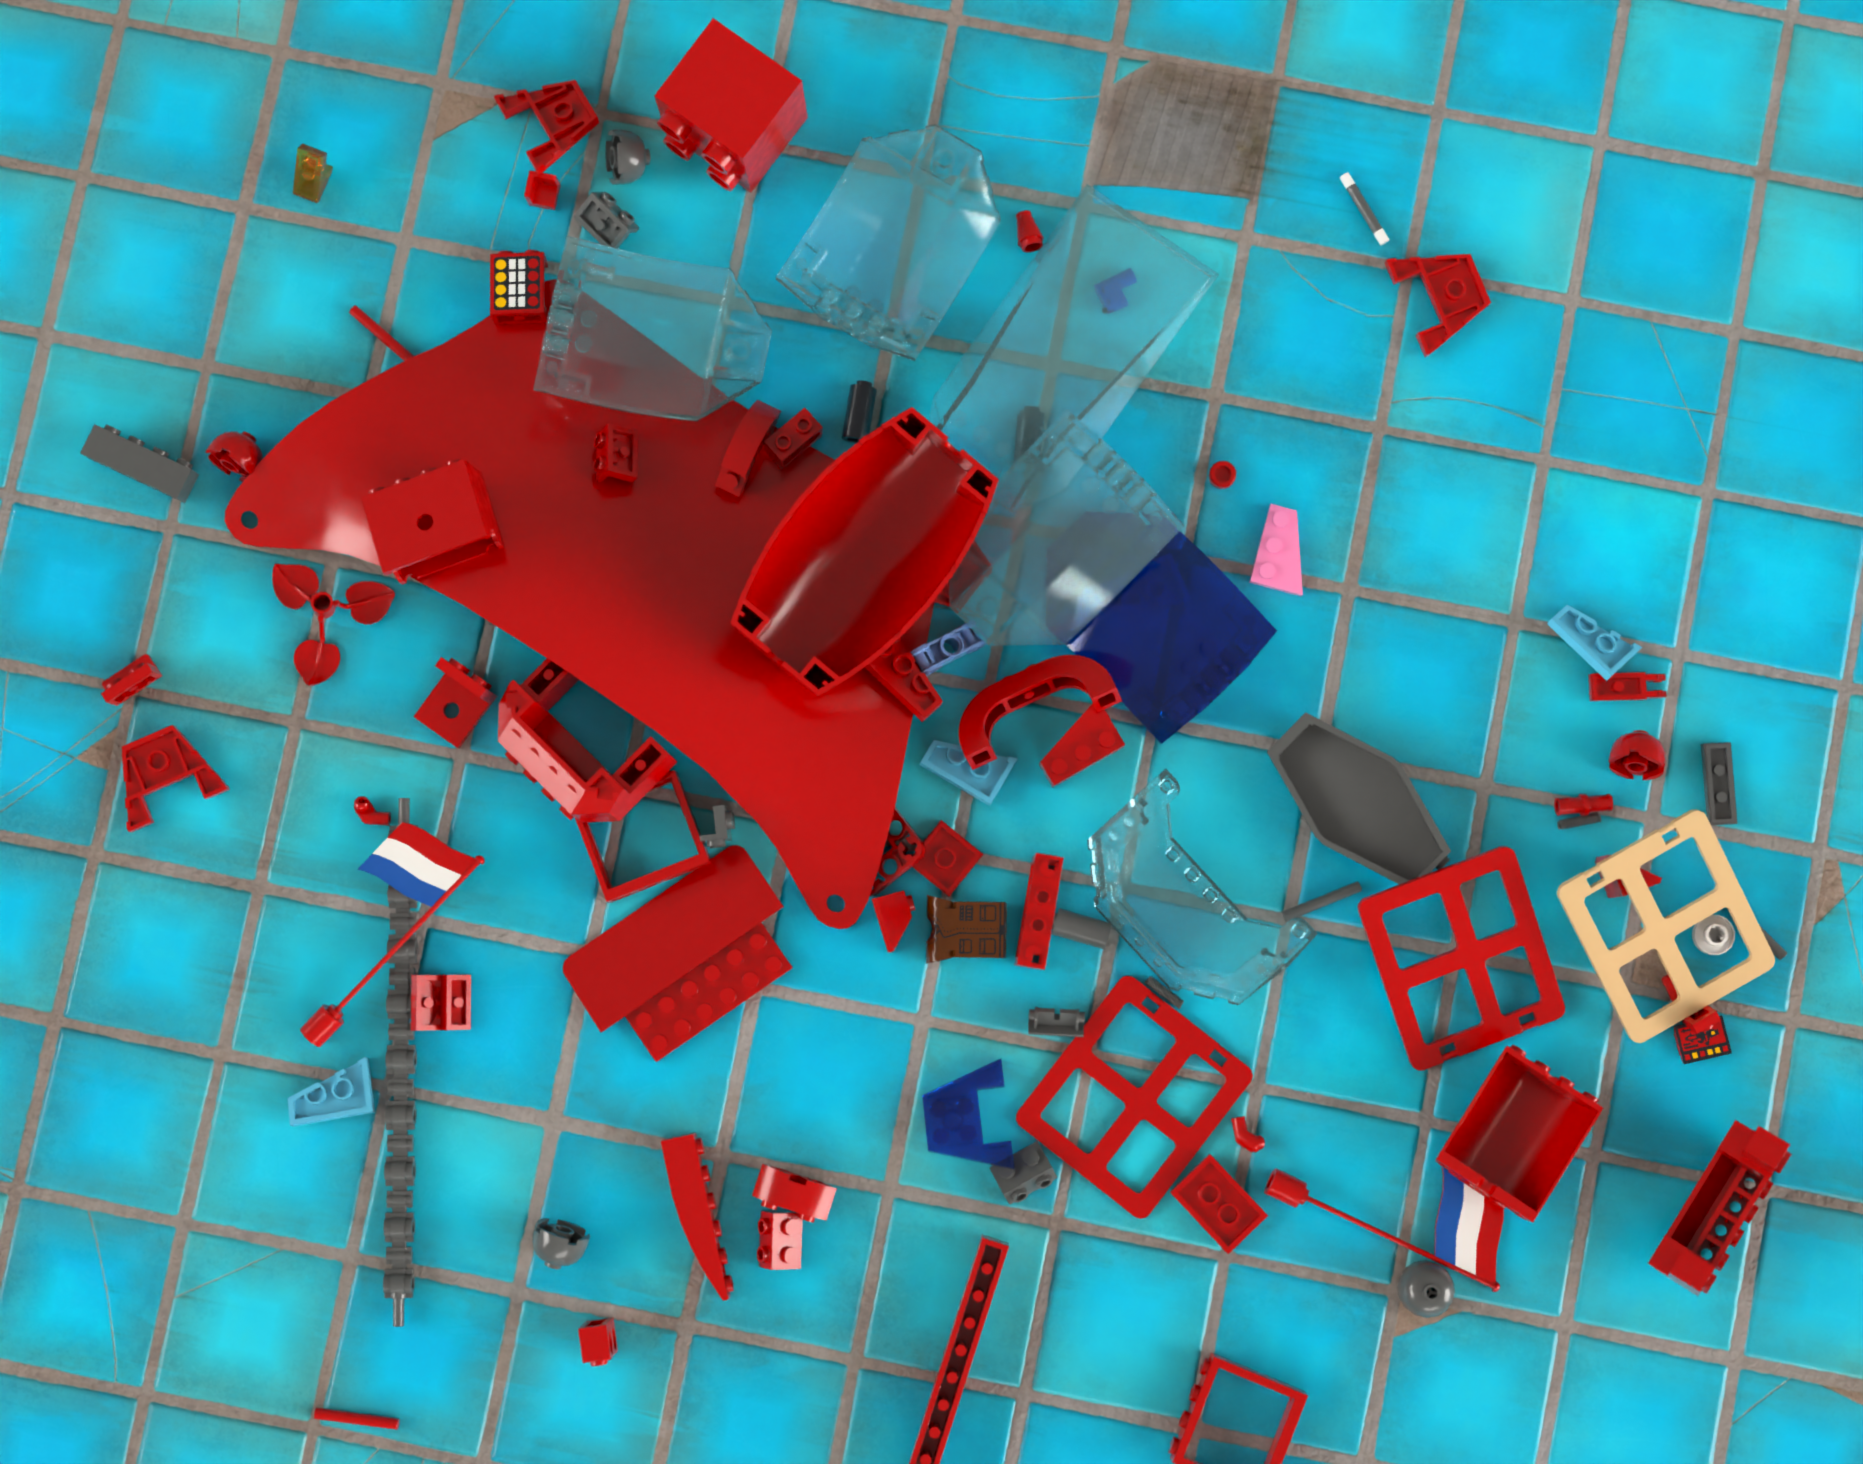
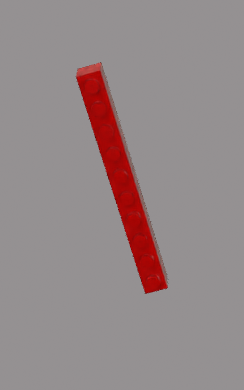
M983 1234L981 1236L908 1464H940L1008 1252L1009 1244L1007 1242Z

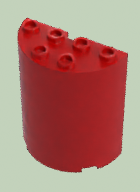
M1512 1044L1511 1047L1506 1046L1435 1161L1440 1166L1448 1169V1172L1487 1199L1504 1209L1507 1207L1520 1218L1533 1223L1604 1108L1597 1104L1598 1098L1586 1091L1583 1094L1573 1088L1575 1084L1561 1075L1559 1078L1553 1077L1549 1074L1551 1069L1538 1060L1535 1062L1530 1061L1525 1057L1527 1054L1525 1051Z

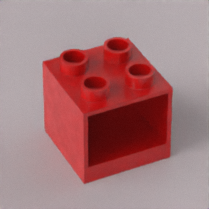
M714 18L654 95L661 115L657 124L667 134L663 139L664 144L673 153L686 161H689L694 153L710 164L706 170L708 176L728 191H732L739 184L752 193L808 118L802 80Z

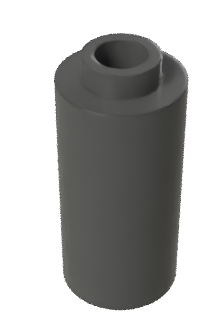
M1059 908L1058 912L1054 913L1051 934L1105 950L1112 923Z

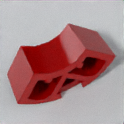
M762 1164L752 1196L762 1200L761 1205L766 1208L777 1210L779 1206L799 1213L798 1218L814 1223L815 1218L827 1221L837 1188L782 1168Z

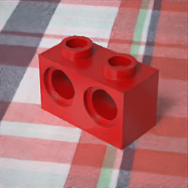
M803 408L764 441V451L782 470L822 437L823 427L806 408Z
M614 1318L586 1321L578 1329L582 1362H590L591 1366L608 1364V1360H611L618 1351Z

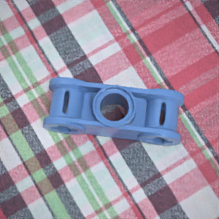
M972 619L942 637L925 643L911 651L921 673H925L928 676L966 654H971L988 644V640L983 639L976 626V619ZM944 643L950 644L953 647L954 653L947 652L944 649Z

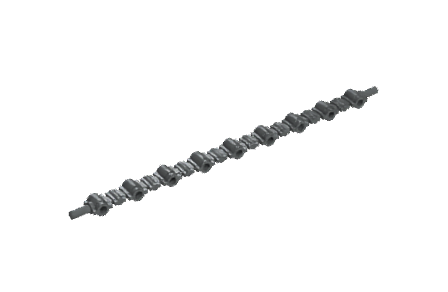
M399 798L398 825L390 826L388 836L402 822H410V798ZM390 885L387 891L389 909H396V913H390V930H395V934L388 935L387 953L415 925L416 913H410V908H417L418 901L403 895ZM413 934L388 960L389 964L395 963V968H389V985H395V990H388L386 999L387 1019H394V1023L389 1024L388 1029L389 1040H394V1045H387L385 1062L387 1074H394V1079H388V1096H394V1100L387 1101L385 1123L386 1130H393V1135H388L387 1152H393V1156H386L384 1177L386 1186H393V1191H387V1208H392V1212L385 1213L384 1236L385 1242H392V1247H386V1264H392V1268L385 1269L383 1292L384 1298L393 1299V1327L404 1326V1298H413L415 1288L414 1268H407V1264H412L413 1258L412 1246L407 1247V1242H414L415 1235L414 1212H407V1208L413 1207V1190H407V1186H414L416 1177L415 1156H408V1152L413 1151L414 1134H408V1130H415L417 1111L415 1100H408V1096H414V1079H409V1074H416L417 1066L416 1045H409V1040H415V1031H411V1023H409V1019H411V989H409V985H411V975H416L415 968H410V963H417V934Z

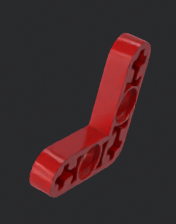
M896 807L891 822L899 821L902 824V831L897 836H892L888 832L887 840L893 848L882 856L878 870L879 874L886 880L883 881L880 878L875 880L874 889L871 891L870 896H875L920 861L925 853L923 842ZM905 838L911 845L917 844L915 848L916 855H907L906 852L909 849L906 844L900 842L898 845L897 842ZM889 859H894L897 863V870L893 874H887L884 871V864Z

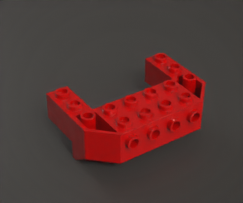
M547 658L521 685L515 680L509 683L499 702L498 742L507 750L505 756L516 766L520 763L525 768L523 774L534 784L538 781L544 787L541 792L553 802L556 799L562 805L559 810L568 819L572 820L575 817L582 823L620 821L664 777L677 761L650 736L612 775L548 712L579 679Z
M1735 1120L1648 1264L1693 1294L1699 1296L1701 1291L1707 1294L1717 1278L1716 1275L1712 1274L1714 1269L1721 1271L1730 1256L1725 1253L1728 1246L1731 1245L1735 1248L1745 1232L1740 1229L1742 1223L1745 1221L1749 1224L1759 1209L1758 1206L1754 1205L1758 1197L1764 1200L1774 1183L1769 1181L1773 1172L1776 1171L1780 1174L1790 1158L1791 1153L1787 1151L1790 1144L1760 1126L1754 1131ZM1752 1179L1755 1182V1186L1751 1189L1746 1188L1744 1180ZM1732 1202L1740 1204L1741 1209L1739 1212L1731 1211L1730 1204ZM1721 1225L1726 1228L1724 1236L1716 1234L1715 1228ZM1704 1249H1708L1712 1253V1257L1708 1260L1701 1257V1251Z

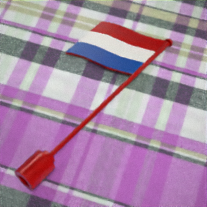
M402 822L357 870L377 876L403 895L426 904L431 908L337 1006L323 1004L300 1028L301 1033L310 1043L321 1047L344 1023L341 1009L480 863L484 864V857L477 855L474 858L452 849L426 830Z
M1277 1168L1272 1171L1266 1183L1265 1194L1294 1208L1308 1201L1492 1288V1292H1497L1500 1289V1284L1496 1281V1254L1504 1220V1208L1461 1182L1445 1168H1442L1443 1188L1435 1223L1434 1255L1308 1196L1309 1190L1306 1189V1182Z

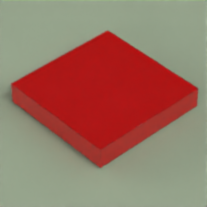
M941 820L923 841L925 846L924 856L912 867L950 897L980 860L983 853Z

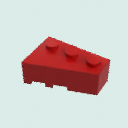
M1092 703L1040 761L1039 766L1052 788L1122 749L1125 743L1105 709L1097 713Z

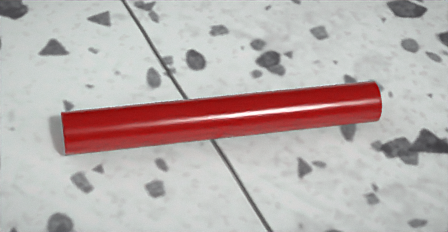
M355 305L350 309L349 314L403 361L414 357L412 353L358 306Z
M316 1408L314 1412V1419L398 1430L400 1421L399 1418Z

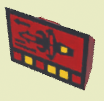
M1722 1015L1719 1016L1721 1021L1715 1023L1710 1030L1698 1034L1685 1026V1024L1674 1026V1037L1683 1064L1732 1054Z

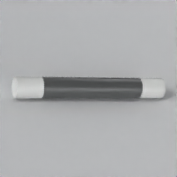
M1349 172L1343 174L1340 177L1341 182L1380 246L1384 245L1390 239Z

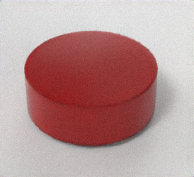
M1227 461L1216 462L1209 471V481L1218 489L1230 487L1236 479L1235 467Z

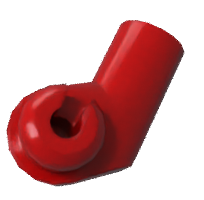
M365 796L355 799L354 810L364 824L390 826V812H377Z
M1245 1116L1231 1118L1235 1141L1238 1145L1249 1152H1258L1264 1148V1138L1261 1135L1256 1136L1247 1131Z

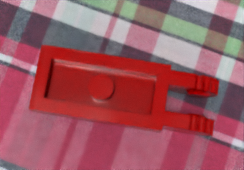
M1646 672L1615 673L1607 681L1599 673L1588 675L1590 702L1640 701L1667 697L1666 691H1647L1646 682L1659 683L1666 681L1665 674H1646Z

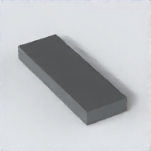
M1731 742L1701 744L1706 817L1711 826L1737 824Z

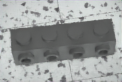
M94 424L80 454L183 503L186 502L199 476L198 473L192 470L193 464L181 458H178L175 462L167 458L169 453L157 447H153L151 451L143 447L145 442L131 435L128 439L119 436L121 431L106 424L102 428Z

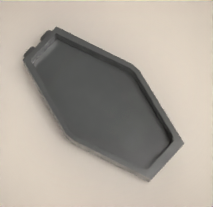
M1306 712L1267 751L1315 838L1324 846L1397 884L1429 874L1434 868L1437 870L1442 869L1450 861V858L1447 856L1451 852L1449 846L1402 765L1393 757Z

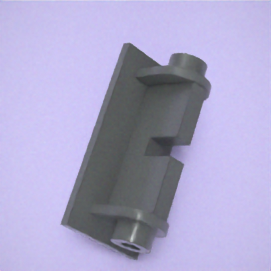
M1035 1007V1009H1029L1028 1034L1084 1037L1085 1012H1079V1009H1060V1014H1054L1053 1008Z

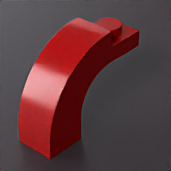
M759 400L754 402L731 440L721 463L722 468L715 486L740 497L757 456L764 445V441L774 432L781 410Z

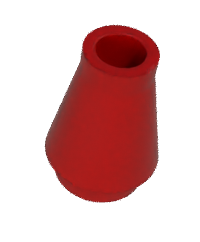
M1024 210L1017 213L1015 217L1017 220L1018 246L1025 253L1039 250L1043 246L1042 241L1044 237L1035 223L1031 211Z

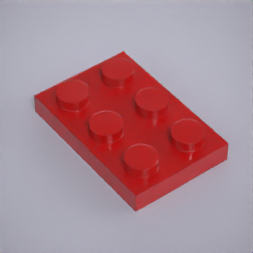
M1208 1154L1170 1191L1176 1200L1227 1254L1268 1217L1261 1207L1211 1154Z

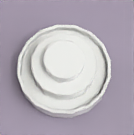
M1710 915L1694 925L1692 939L1695 946L1701 952L1707 955H1720L1732 947L1735 940V931L1727 918L1720 915Z

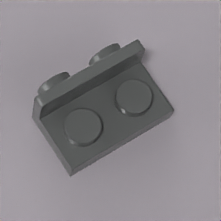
M591 192L573 217L609 253H615L628 235L637 232L639 227L634 223L635 219L630 213L621 210L615 204L616 200L612 195L607 192Z

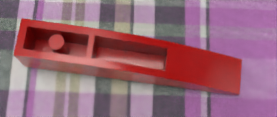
M696 1132L664 1139L661 1141L671 1193L680 1223L692 1251L707 1278L723 1301L728 1300L731 1296L730 1292L734 1291L731 1275H726L724 1264H728L725 1247L720 1248L718 1237L722 1236L719 1219L714 1220L712 1209H716L714 1193L708 1192L707 1182L711 1181L708 1165L702 1164L701 1154H705L703 1140L701 1137L697 1138Z

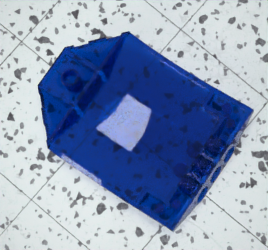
M1084 512L1046 549V612L1044 626L1055 634L1075 655L1090 658L1101 664L1109 672L1120 694L1122 703L1161 744L1216 699L1251 664L1258 653L1277 632L1231 580L1161 514Z

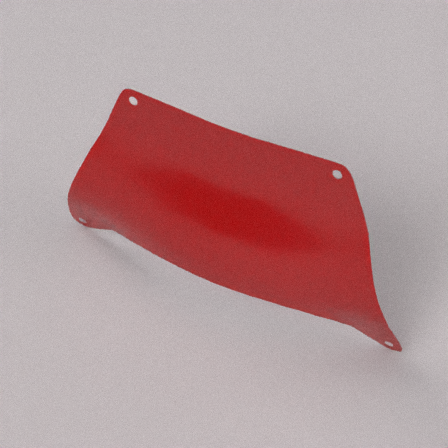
M553 279L545 281V306L548 311V323L495 325L491 316H488L447 342L384 371L332 400L298 424L258 463L253 473L249 474L237 488L225 510L224 521L232 535L240 542L256 547L310 549L347 554L380 566L360 497L368 495V492L374 488L392 486L395 481L401 478L411 479L419 476L423 470L429 468L438 469L446 466V463L450 460H466L482 472L504 548L499 549L496 545H492L488 550V554L419 579L415 575H410L409 577L464 605L548 658L655 730L705 769L759 824L777 848L807 905L820 922L837 929H847L856 923L868 902L879 870L895 810L913 713L865 667L834 688L816 696L773 663L731 625L742 590L766 543L798 498L835 461L833 458L810 446L781 470L764 451L763 445L740 497L715 486L725 453L748 409L704 381L587 293L566 280ZM556 296L565 297L569 302L568 310L563 313L555 312L551 307L552 299ZM608 423L638 431V477L633 483L609 476L602 483L596 481V471H594L596 447H594V439L596 434ZM775 427L773 434H774L779 428ZM246 511L254 512L258 518V525L253 529L246 528L241 522V516ZM935 602L901 636L900 642L907 652H911L927 643ZM839 895L843 898L845 907L841 912H833L828 908L827 899L829 896Z

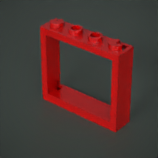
M669 770L649 792L672 783L699 853L698 855L613 887L589 822L582 823L575 818L606 902H615L712 863L705 844L700 842V830L679 775L675 770Z
M1035 853L1032 857L1014 966L1045 970L1064 857ZM1048 865L1054 866V870L1048 869ZM1033 955L1039 956L1038 963L1032 962Z
M1211 1352L1209 1359L1205 1357L1203 1365L1201 1364L1199 1373L1202 1374L1199 1385L1194 1384L1189 1395V1400L1192 1401L1188 1411L1184 1410L1180 1417L1178 1426L1182 1428L1178 1438L1173 1437L1168 1453L1171 1454L1170 1459L1172 1463L1201 1464L1184 1455L1217 1371L1221 1368L1290 1397L1264 1464H1282L1308 1395L1303 1390Z

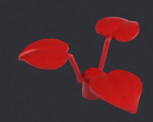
M274 564L273 588L281 604L296 610L303 607L307 600L311 602V607L316 616H318L320 642L306 640L298 645L294 653V665L306 685L313 686L323 683L336 672L340 664L338 647L334 644H324V619L331 617L335 613L336 607L351 609V616L358 623L364 625L375 624L387 614L395 598V592L381 583L361 581L351 585L346 590L345 596L349 604H344L339 600L333 601L331 595L326 592L317 593L319 579L311 568L299 564Z

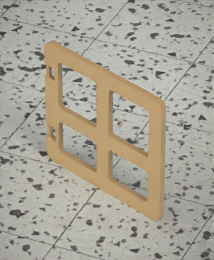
M1692 809L1673 819L1669 824L1654 830L1598 862L1594 867L1563 882L1557 889L1558 899L1628 1037L1636 1043L1647 1041L1769 971L1775 964L1774 954L1706 815L1700 810ZM1675 828L1677 836L1664 842L1662 835ZM1693 837L1715 882V888L1672 914L1663 917L1640 872V867L1686 839ZM1600 872L1602 879L1589 885L1587 878ZM1616 879H1621L1642 921L1643 929L1616 946L1607 949L1584 903V899ZM1727 907L1749 951V957L1706 983L1697 986L1675 943V936ZM1655 949L1678 996L1676 1000L1652 1014L1641 1017L1619 973V969L1649 950Z

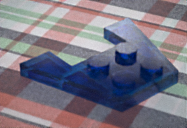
M1001 1059L922 1095L929 1152L1015 1170L1011 1141L983 1143L977 1091L1005 1087Z

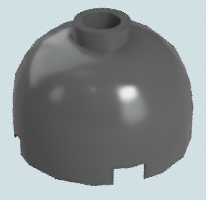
M610 130L608 135H612V141H606L605 158L607 172L612 170L614 178H609L613 185L632 183L643 175L646 165L650 164V151L645 149L643 141L637 134L627 130Z
M550 1218L539 1219L534 1228L532 1244L535 1253L541 1260L545 1261L547 1267L560 1269L561 1266H569L576 1263L584 1255L590 1239V1234L585 1236L586 1230L564 1220L558 1219L557 1224H548Z
M1427 1260L1416 1261L1403 1270V1274L1397 1284L1398 1297L1406 1309L1414 1315L1424 1318L1436 1317L1448 1310L1453 1303L1455 1289L1453 1280L1447 1270L1439 1264Z

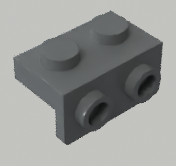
M725 805L713 806L716 834L701 835L700 842L707 844V847L710 848L726 847V842L732 841L731 829H735L734 813L729 811Z
M1038 1141L989 1167L1009 1204L1025 1200L1030 1193L1037 1189L1048 1187L1053 1180L1057 1179V1175Z

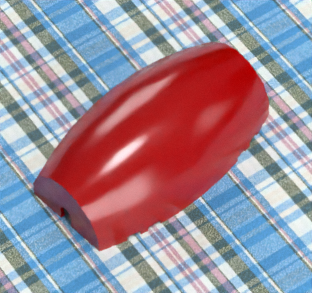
M913 407L891 418L879 428L861 438L829 465L804 491L779 523L763 548L742 590L734 611L731 625L773 663L816 696L834 688L873 662L894 644L930 607L952 578L971 547L995 493L999 479L966 451L955 449L948 442L949 437Z

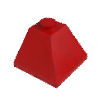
M904 890L872 899L888 953L896 950L912 919L911 911L916 910L912 896H906Z

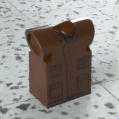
M927 895L926 917L931 922L933 930L926 941V964L954 957L1006 958V902H952Z

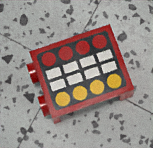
M527 250L525 253L500 251L498 254H490V316L495 325L548 323V311L545 306V268H548V261L544 252Z

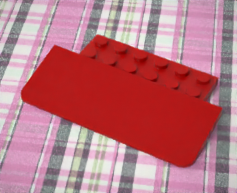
M732 845L711 858V864L694 870L564 961L563 973L601 1033L626 1017L655 1062H658L793 968L762 923L784 906L747 851L741 846Z

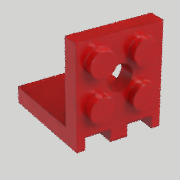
M441 657L435 666L445 674L413 717L460 749L497 698V695L489 691L492 685L473 673L471 677L467 674L470 670L452 657L449 661ZM452 703L459 706V714L455 718H448L445 714L446 707Z

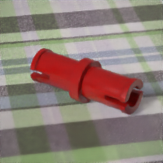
M1579 794L1578 797L1555 798L1554 809L1557 816L1580 813L1581 816L1589 815V812H1609L1613 810V798L1610 794L1596 796Z

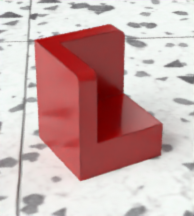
M529 170L524 197L529 206L555 210L561 185L556 175L547 173L537 175L536 171Z

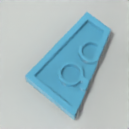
M1566 605L1547 623L1606 681L1642 648L1636 643L1630 645L1620 639L1621 635L1613 630L1609 633L1600 628L1594 619L1569 605Z
M933 740L919 765L990 806L1018 758L996 755V760L972 770L961 746Z
M365 1057L347 1069L334 1073L335 1075L320 1083L317 1082L287 1098L290 1126L295 1127L375 1113L369 1058Z

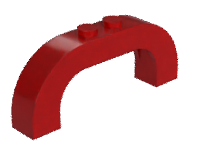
M1061 655L1032 664L1026 669L1006 676L1002 680L986 687L967 705L959 724V742L972 770L997 759L991 744V732L999 719L1056 691L1066 688L1084 691L1091 698L1097 713L1122 702L1109 672L1101 664L1090 658L1079 655Z

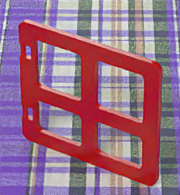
M1507 846L1497 847L1370 895L1359 902L1358 913L1409 1063L1414 1069L1419 1071L1426 1070L1444 1063L1446 1060L1457 1056L1460 1057L1523 1033V1031L1552 1022L1564 1015L1565 1004L1516 854L1511 848ZM1498 870L1515 918V925L1485 938L1477 939L1460 890V885L1466 881ZM1439 893L1456 941L1455 949L1400 969L1382 915L1392 909ZM1523 946L1540 994V999L1536 1003L1507 1014H1501L1485 961L1493 956ZM1459 969H1465L1481 1016V1022L1478 1025L1431 1043H1424L1408 996V990ZM1533 1013L1534 1020L1520 1024L1518 1017ZM1453 1042L1456 1050L1441 1055L1439 1047Z
M1123 976L1085 1023L1084 1037H1075L1017 1111L1016 1121L1020 1127L1134 1217L1143 1219L1153 1211L1252 1081L1253 1074L1246 1064L1223 1048L1132 976ZM1146 997L1159 1005L1154 1014L1141 1004ZM1126 1003L1133 1004L1175 1038L1174 1045L1141 1087L1132 1085L1092 1053L1093 1045ZM1214 1049L1227 1059L1222 1066L1209 1057ZM1192 1054H1196L1225 1077V1083L1193 1125L1186 1127L1160 1107L1157 1099ZM1077 1068L1082 1069L1125 1104L1124 1110L1090 1153L1083 1152L1041 1118L1042 1111ZM1141 1120H1147L1174 1141L1175 1148L1141 1192L1136 1193L1111 1174L1106 1166Z

